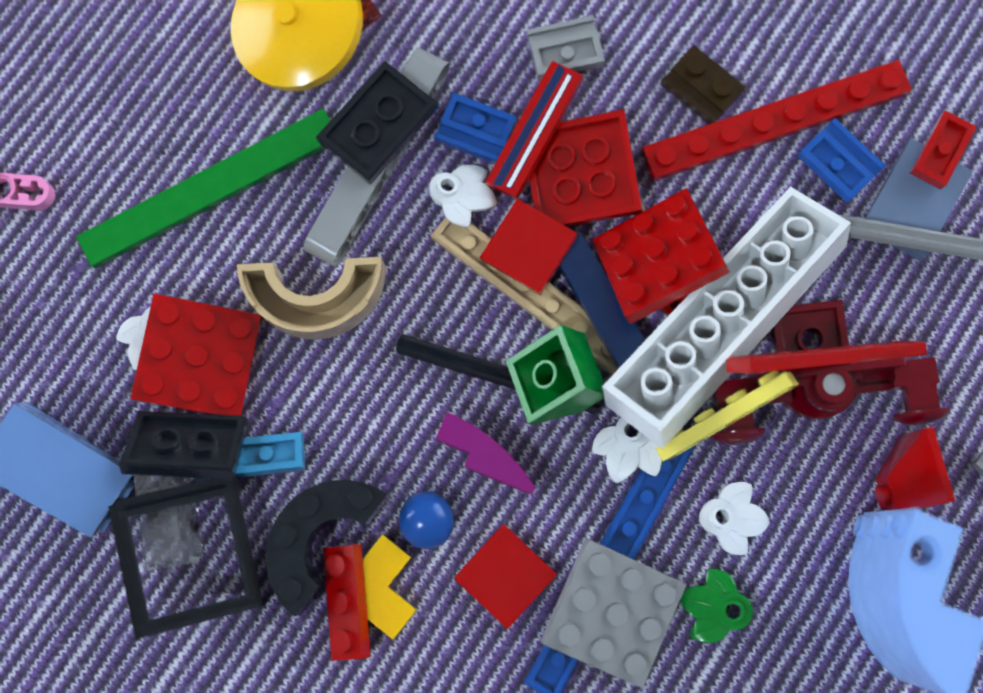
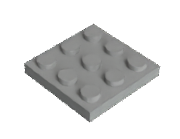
M585 538L540 642L543 645L643 688L687 584Z

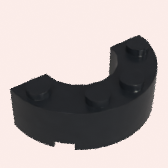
M332 480L304 490L284 507L277 517L268 538L266 567L275 595L291 615L296 617L303 614L325 585L316 575L311 561L312 545L318 533L329 523L340 519H353L363 525H370L391 496L363 482Z

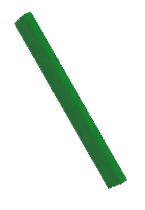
M323 108L77 235L76 238L90 266L96 269L323 151L326 148L317 142L316 136L331 121Z

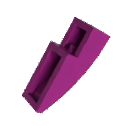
M446 412L436 436L437 442L469 454L464 465L465 469L532 496L535 486L521 466L503 447L471 423Z

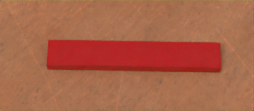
M892 341L744 355L726 359V370L729 373H760L927 355L926 343H923V341Z

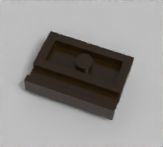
M694 44L672 67L671 71L662 78L660 83L664 89L708 125L716 122L746 88Z

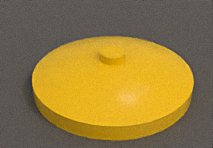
M237 0L231 19L233 48L244 68L269 87L291 92L315 88L337 75L353 56L362 33L363 11L361 1Z

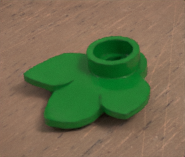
M710 568L706 574V586L690 587L684 590L680 599L684 609L697 619L691 629L690 637L703 643L721 641L730 630L745 628L753 617L752 604L746 596L738 593L735 580L722 570ZM730 604H736L741 609V614L736 619L729 617L727 614V607Z

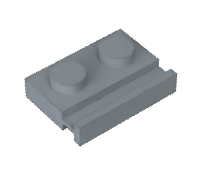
M593 15L527 30V39L538 81L543 78L551 61L576 72L604 66L605 58L599 35L595 28Z

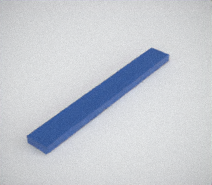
M695 446L673 459L662 461L661 469L657 476H652L641 469L639 470L599 544L634 560ZM543 645L523 683L539 693H562L579 660Z

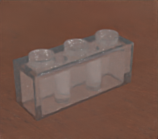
M133 475L136 496L189 484V482L193 481V478ZM197 502L139 516L145 572L200 563L199 555L203 552V543L200 533L195 532L194 518L198 516Z

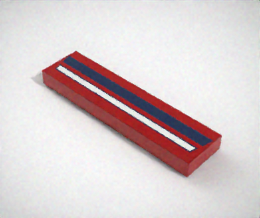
M551 61L485 181L487 186L516 200L519 198L583 82L582 74Z

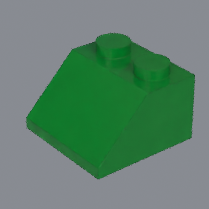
M559 325L506 360L528 424L534 425L581 413L604 399L602 386L605 383L583 332Z

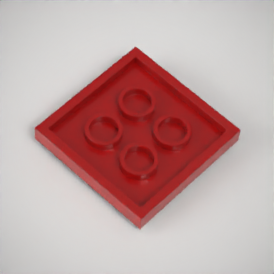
M624 109L559 123L529 178L535 209L566 227L636 215L642 212Z
M687 188L592 239L625 318L630 324L730 273Z
M153 293L130 399L210 415L241 416L261 315Z

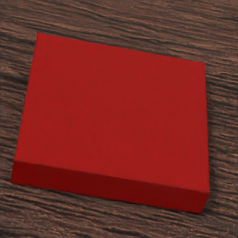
M517 198L481 254L480 259L541 296L578 238V233Z
M503 524L459 571L454 579L508 630L556 577L557 573Z

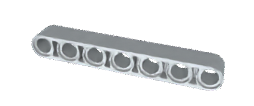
M417 48L409 58L401 74L434 99L446 79L450 63L421 48ZM409 142L371 185L348 166L346 167L308 233L303 246L304 251L334 267L339 265Z

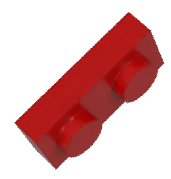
M945 110L939 116L910 174L940 190L943 189L952 176L977 126Z

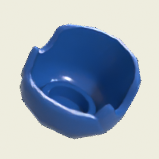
M421 490L409 496L399 514V527L403 538L419 549L431 550L444 544L453 532L454 527L453 513L448 500L436 491Z

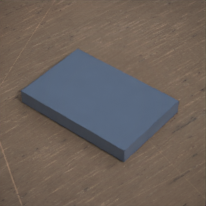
M910 138L906 142L864 219L940 232L973 171L958 163L947 185L941 190L910 174L924 144ZM892 245L919 261L926 259L929 251Z

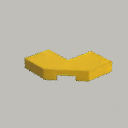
M382 534L363 558L367 618L394 640L417 609L389 586L412 557Z

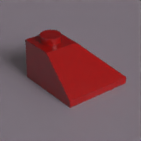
M934 427L899 435L875 478L878 485L875 487V495L879 505L885 511L920 509L956 501Z

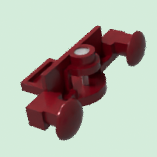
M842 300L793 305L771 329L775 353L808 350L809 348L805 347L801 340L804 331H813L818 335L819 346L816 349L850 346ZM935 357L906 361L905 358L779 370L780 374L792 372L799 385L767 403H782L790 411L801 417L822 420L844 411L854 401L857 394L901 390L905 412L892 415L893 419L899 423L906 425L929 424L944 418L950 411V408H940L936 386L940 381ZM768 373L757 374L753 378L724 381L712 394L714 410H721L728 406L725 399L742 389L750 393L759 388L758 380ZM752 412L724 428L723 432L712 435L711 438L715 442L724 445H742L762 437L766 428H755Z

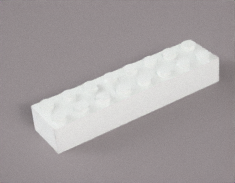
M790 187L723 258L730 273L690 293L602 386L606 406L663 449L730 376L731 373L726 370V359L734 356L749 355L847 247L851 222Z

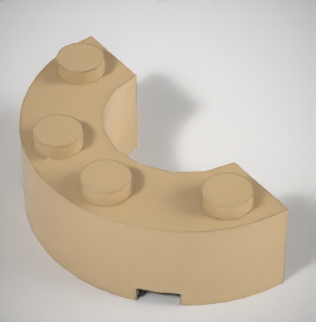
M382 257L345 259L344 270L337 283L324 293L312 296L299 295L288 290L284 286L281 272L274 263L237 264V273L242 291L247 300L272 326L298 338L326 339L353 329L370 314L381 296L385 283L386 266Z

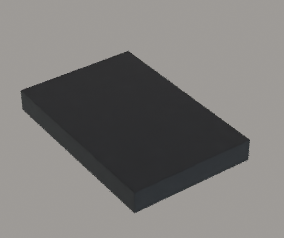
M384 61L316 136V140L371 185L435 113L439 105L434 99Z
M138 411L119 464L121 474L234 480L248 427L247 416Z

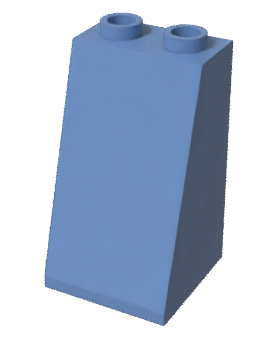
M27 401L13 404L0 423V486L90 538L96 530L104 533L111 522L108 506H112L117 498H127L136 484L135 481L131 480L133 475L121 474L120 461Z

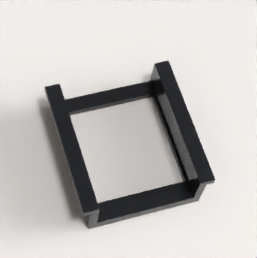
M235 478L234 480L207 479L115 500L116 505L108 506L135 640L263 606ZM224 496L245 595L149 620L129 518Z

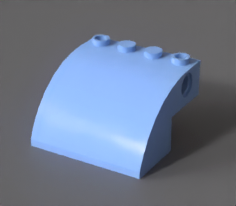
M916 508L864 512L863 515H859L853 528V535L856 536L850 558L848 586L851 608L865 643L880 664L897 680L934 693H967L983 642V620L940 604L963 528L924 514L922 510ZM916 542L923 550V557L918 563L914 562L910 554L911 548Z

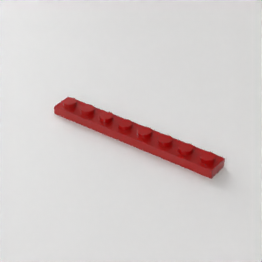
M896 60L644 146L641 152L652 180L656 182L831 122L834 118L840 119L907 96L912 91V88L900 61Z

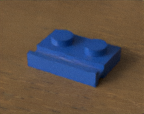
M453 92L434 139L435 142L495 164L514 130L517 116Z
M836 118L797 155L846 203L886 166Z

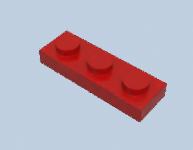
M362 544L323 548L331 661L369 658L371 655Z

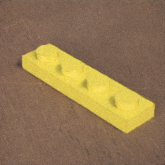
M772 371L758 380L760 387L754 391L747 393L745 389H742L725 399L728 406L720 411L715 412L713 408H710L693 418L696 425L686 431L681 428L663 449L661 447L655 448L662 461L675 458L798 386L799 384L792 372L780 374L779 371Z

